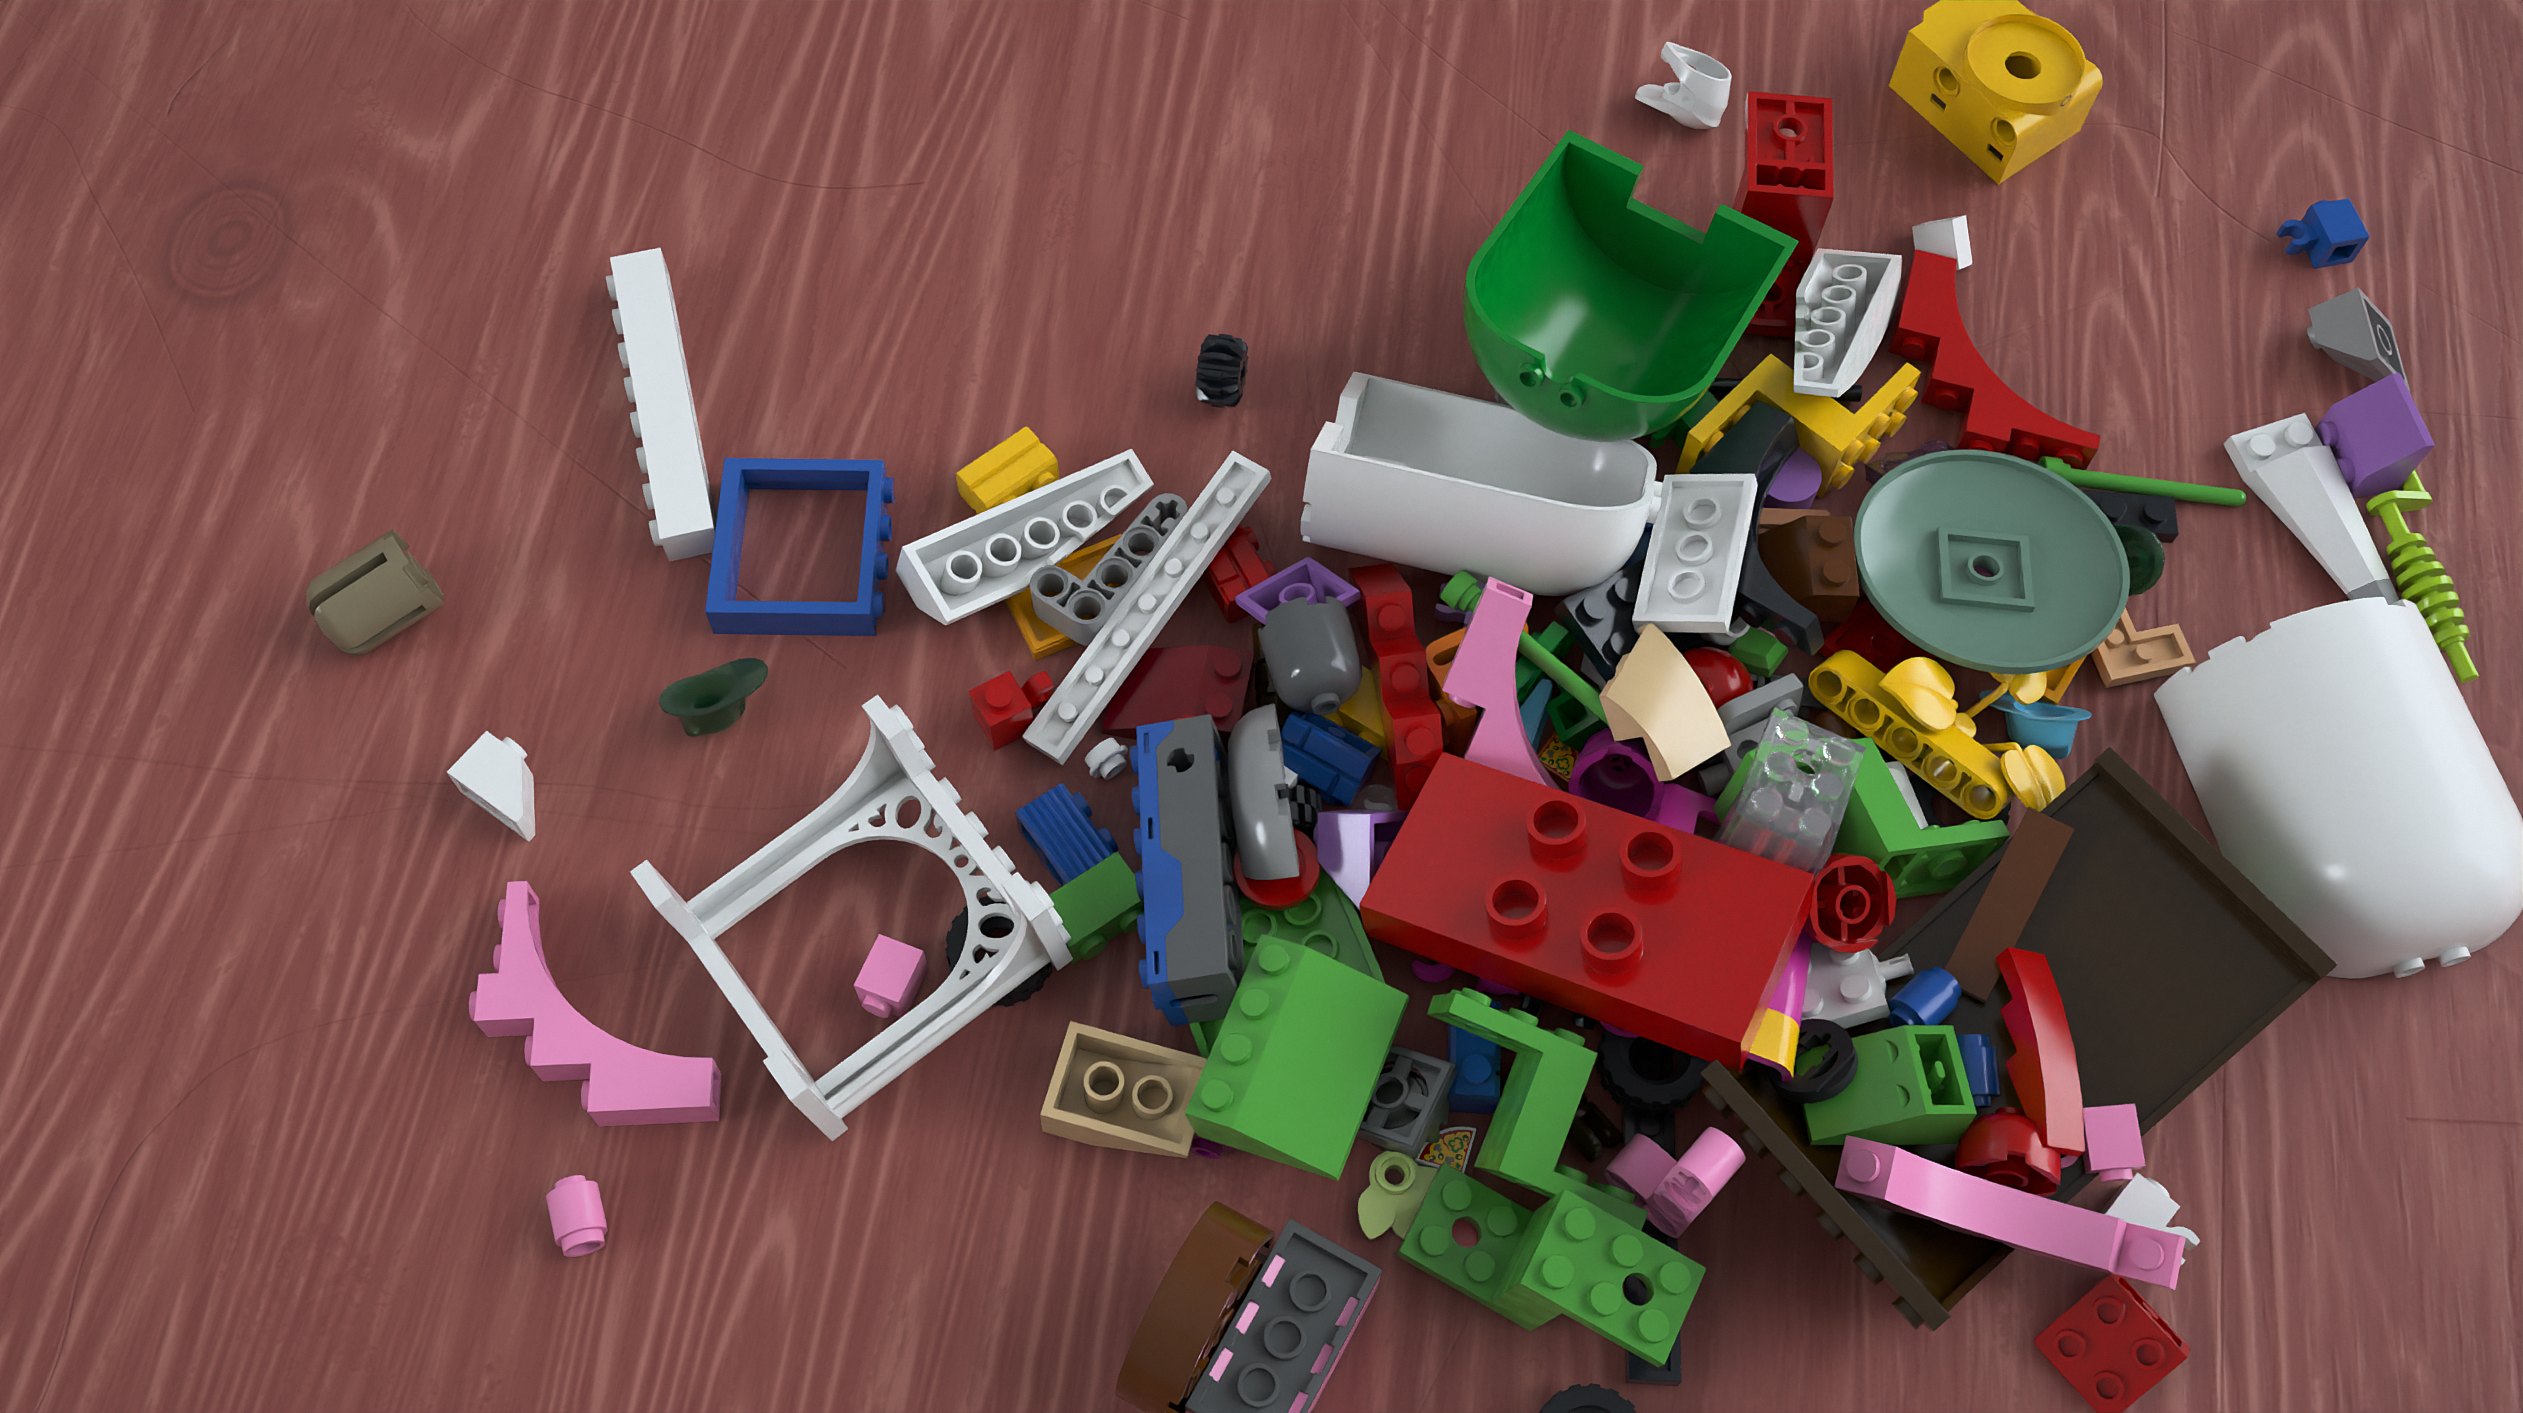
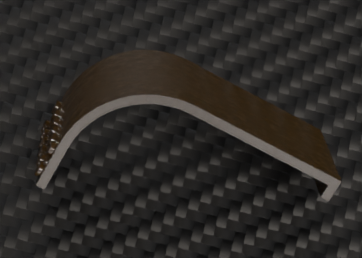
M2109 747L2095 759L2092 767L2041 811V813L2075 830L2014 948L2041 953L2046 956L2063 1002L2075 1049L2083 1108L2135 1103L2140 1136L2142 1137L2338 964ZM2013 836L1877 956L1878 961L1882 962L1908 953L1914 974L1885 981L1887 985L1885 992L1887 1003L1920 971H1928L1932 967L1945 969ZM2002 972L1985 1003L1962 992V995L1957 999L1958 1006L1939 1024L1953 1025L1956 1036L1968 1034L1990 1035L1991 1047L1997 1048L2001 1097L1991 1099L1992 1107L1976 1109L1977 1115L1973 1120L1989 1113H1996V1110L2001 1107H2015L2023 1110L2004 1064L2017 1053V1050L2000 1012V1009L2013 999ZM1889 1016L1845 1028L1851 1038L1894 1027L1889 1021ZM1817 1043L1813 1048L1819 1047V1046H1823V1045H1821L1820 1043ZM1716 1059L1701 1072L1707 1084L1701 1090L1705 1098L1725 1120L1734 1114L1744 1125L1738 1132L1741 1138L1761 1160L1770 1154L1779 1163L1782 1169L1776 1173L1778 1179L1799 1202L1805 1196H1808L1821 1211L1814 1216L1815 1220L1836 1243H1839L1845 1237L1860 1254L1853 1259V1262L1875 1286L1884 1280L1899 1296L1891 1304L1914 1329L1917 1330L1924 1324L1929 1331H1935L1951 1317L1948 1312L2015 1250L1998 1241L1953 1231L1927 1219L1877 1207L1835 1188L1844 1145H1810L1801 1103L1790 1101L1776 1092L1767 1076L1764 1064L1748 1059L1745 1061L1741 1072H1737L1731 1069L1726 1070ZM1958 1144L1892 1145L1955 1170V1155ZM2060 1154L2061 1158H2064L2066 1156L2064 1154ZM2081 1154L2072 1165L2061 1169L2060 1185L2057 1184V1192L2043 1198L2066 1204L2100 1173L2086 1174L2083 1155Z

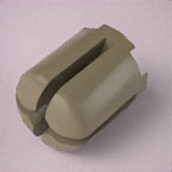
M393 529L312 579L306 589L307 607L323 634L340 650L353 656L370 653L445 604L442 601L445 597L427 569L423 570L410 552L403 553L410 546Z

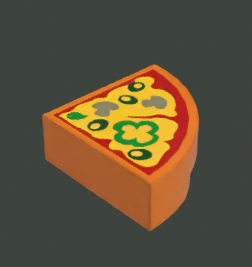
M1555 731L1537 756L1551 778L1569 790L1568 784L1578 751L1562 744Z

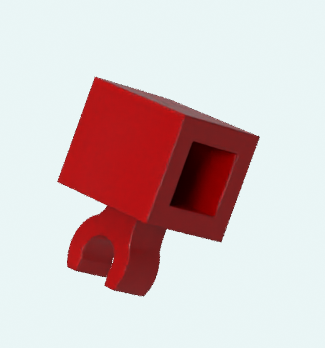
M1009 670L969 690L973 716L994 751L1022 738L1034 721L1032 710L1046 705L1054 694L1052 690L1054 684L1046 671L1039 672L1030 677L1021 688Z

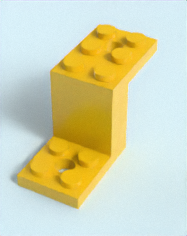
M1770 353L1688 432L1675 474H1690L1689 470L1759 400L1793 417L1800 444L1799 448L1811 455L1821 469L1822 480L1816 495L1822 499L1833 487L1839 490L1847 483L1855 471L1853 466L1859 460L1866 463L1872 458L1881 445L1879 440L1885 434L1891 438L1901 428L1907 418L1902 413L1909 408L1918 395L1914 387L1921 372L1907 362L1864 406L1853 414L1830 396L1794 393V370Z

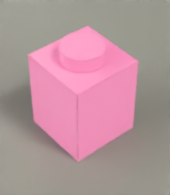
M879 934L854 983V988L860 1002H862V1007L866 1011L882 1018H888L890 1014L898 1017H903L907 1014L929 969L924 951Z

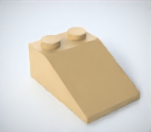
M1070 1021L1040 1114L1042 1132L1094 1146L1187 1158L1195 1131L1186 1117L1185 1111L1207 1062V1058Z

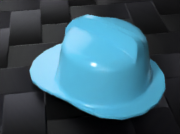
M1994 690L1982 691L1979 694L1980 699L1982 700ZM2008 691L1990 704V706L2005 711L2008 735L2013 742L2020 745L2022 750L2029 745H2036L2045 750L2052 758L2057 759L2068 757L2079 721L2089 719L2092 716V713L2084 709L2058 706L2043 700H2038L2033 704L2024 706L2018 703Z

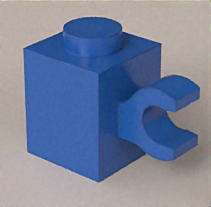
M2349 198L2335 201H2319L2307 209L2301 221H2285L2276 233L2278 237L2291 236L2295 238L2291 240L2285 249L2286 253L2296 255L2305 250L2315 269L2353 262L2370 238Z

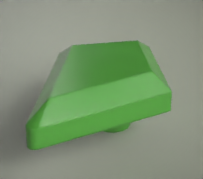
M1750 626L1743 636L1738 637L1729 645L1728 652L1744 663L1748 671L1769 678L1788 654V647L1784 646L1774 636Z

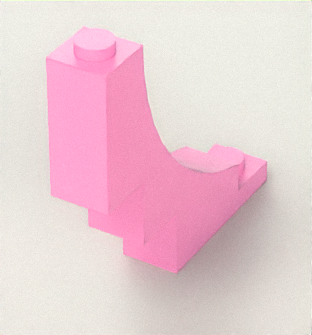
M1846 1135L1834 1186L1839 1190L1877 1207L1927 1219L1953 1231L1998 1241L2020 1252L2172 1290L2176 1288L2186 1239L2181 1235L2127 1223L2117 1217L2036 1196L1948 1168L1896 1146Z

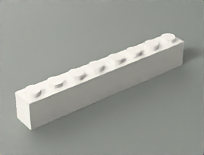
M661 248L610 257L613 275L606 276V282L611 300H617L619 306L617 309H612V316L617 334H624L625 342L618 343V350L623 368H630L631 376L624 378V385L629 402H636L637 411L630 413V419L635 437H642L643 447L636 448V453L642 474L648 473L650 483L642 484L648 510L655 509L656 519L649 521L655 547L663 546L669 562L712 553L716 516L672 285Z

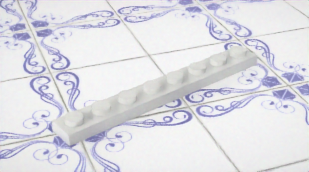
M1235 451L1230 453L1022 737L1026 743L1063 766L1272 479L1269 470Z

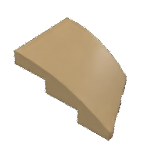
M1649 623L1638 628L1637 633L1640 636L1631 653L1622 656L1616 666L1615 676L1608 680L1599 698L1615 741L1643 737L1658 781L1660 782L1677 778L1731 746V743L1711 698L1696 673L1667 636L1653 623Z

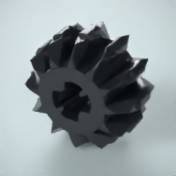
M1221 333L1219 335L1209 334L1204 339V342L1201 344L1200 355L1198 356L1195 381L1196 395L1201 403L1225 408V406L1235 407L1240 402L1244 386L1246 385L1245 380L1248 372L1247 363L1249 358L1247 356L1248 347L1243 339Z

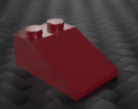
M1210 644L1148 648L1108 702L1102 734L1137 740L1136 726L1171 721L1184 715L1201 716L1211 714L1228 754V740L1233 728L1247 712L1254 679L1255 652Z

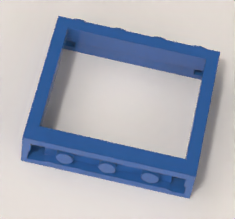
M724 458L705 614L713 634L876 636L877 617H883V612H885V594L880 592V581L887 580L889 574L888 554L883 553L884 541L890 542L892 538L891 515H886L887 503L893 504L895 502L894 477L887 476L884 460ZM749 489L867 491L857 602L736 601Z

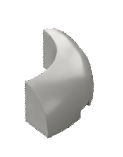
M1275 704L1265 705L1249 711L1235 724L1228 740V781L1241 870L1245 877L1255 880H1273L1299 876V859L1288 798L1279 799L1278 790L1286 789L1283 746Z

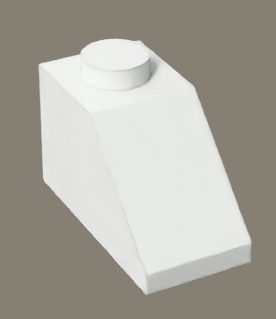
M486 731L447 773L461 793L529 842L535 836L533 774L524 761L528 755L512 739L505 737L500 741Z

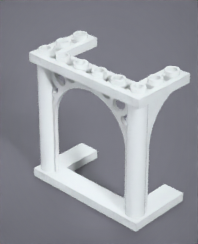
M878 694L862 705L870 719L869 741L858 765L841 787L813 812L686 903L648 860H645L630 871L654 907L690 944L768 1055L763 1062L789 1100L831 1141L848 1130V1127L842 1120L843 1117L1047 963L1051 962L1058 971L1073 960L1066 946V943L1072 938L1062 925L1063 921L1053 908L1054 903L1037 881L1032 884L1027 880L1025 881L1018 872L1014 875L1010 874V872L1016 869L1015 865L999 845L991 850L983 840L989 833L973 811L964 815L956 804L962 799L946 777L938 782L931 774L930 770L936 766L925 752L923 743L913 731L914 727L897 704L889 709ZM915 799L921 804L919 820L910 828H901L897 821L901 806L908 800ZM885 810L886 823L881 827L872 826L870 822L882 818L880 813ZM933 812L935 813L934 825L938 832L942 830L940 836L936 838H931L926 834V829L932 822ZM881 839L905 841L923 847L941 858L954 871L963 887L968 907V930L961 956L951 974L933 994L815 1082L714 939L819 862L845 847L856 843ZM956 840L960 846L953 848L954 841ZM968 858L969 861L965 867L959 868L956 866L959 859ZM979 870L983 876L974 875ZM989 891L987 895L991 900L1004 902L1005 904L995 903L982 906L978 898L982 892ZM995 916L1006 917L1014 922L1012 932L1002 938L987 937L981 933L980 927L986 919ZM981 947L990 952H997L991 958L986 953L981 962H975L974 954Z

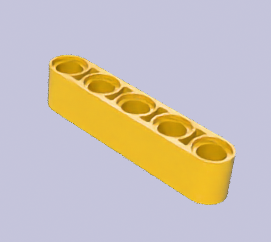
M1851 650L1838 651L1810 673L1808 679L1809 688L1818 701L1866 737H1872L1874 743L1975 818L1987 820L1995 817L2017 796L2003 775L2000 758L1954 724L1940 732L1932 731L1921 725L1892 694L1878 686L1886 674L1859 654Z

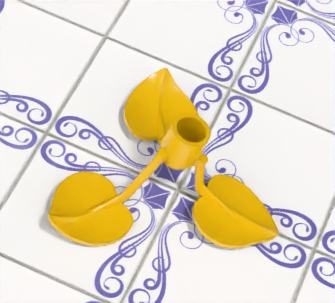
M1914 657L1899 663L1881 679L1878 686L1892 694L1907 712L1924 727L1940 732L1954 724L1973 739L1976 734V726L1971 719L2005 694L2007 690L2021 705L2033 704L2043 696L2047 680L2045 671L2031 674H1999L1989 672L2001 684L1964 713H1956L1955 711L1958 708V703L1952 699L1955 687L1951 676L1939 663L1927 657ZM2016 742L1982 744L1991 753L2005 752L2000 758L2003 775L2011 789L2027 809L2030 807L2041 812L2065 790V780L2061 769L2054 759L2039 746L2029 745L2022 750Z

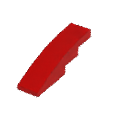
M2007 947L1996 957V961L2013 999L2001 1008L2000 1012L2017 1053L2004 1064L2026 1116L2036 1123L2042 1134L2045 1148H2051L2058 1154L2079 1157L2085 1152L2082 1094L2075 1049L2060 993L2045 954Z

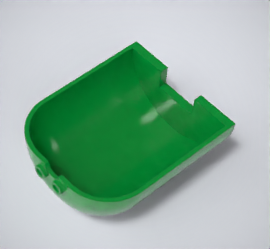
M1571 130L1565 133L1471 260L1463 289L1464 326L1473 356L1488 382L1509 405L1526 418L1553 432L1576 439L1596 442L1631 440L1667 427L1680 419L1699 402L1717 377L1799 241L1722 203L1715 212L1707 233L1662 213L1633 198L1644 169L1643 165Z

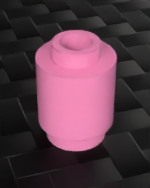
M582 1175L570 1176L557 1181L554 1185L555 1189L546 1195L556 1245L562 1247L563 1254L567 1257L587 1255L604 1247V1235L608 1232L598 1183L586 1181L585 1176Z

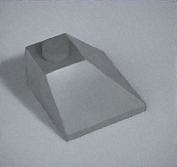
M2359 288L2308 309L2312 325L2307 327V333L2316 350L2322 348L2334 361L2375 382L2391 374L2400 373L2410 392L2391 322Z

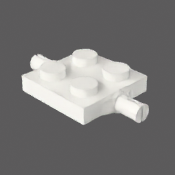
M1818 942L1813 943L1801 1021L1806 1019H1825L1835 1022L1845 1029L1889 1016L1890 1011L1885 998L1887 986L1885 981L1914 974L1908 953L1879 962L1878 958L1869 948L1857 953H1847L1828 949Z

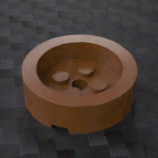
M1215 1201L1209 1206L1178 1251L1139 1325L1117 1380L1115 1389L1117 1397L1146 1413H1185L1186 1403L1268 1258L1259 1253L1262 1246L1270 1248L1275 1237L1273 1230L1219 1201Z

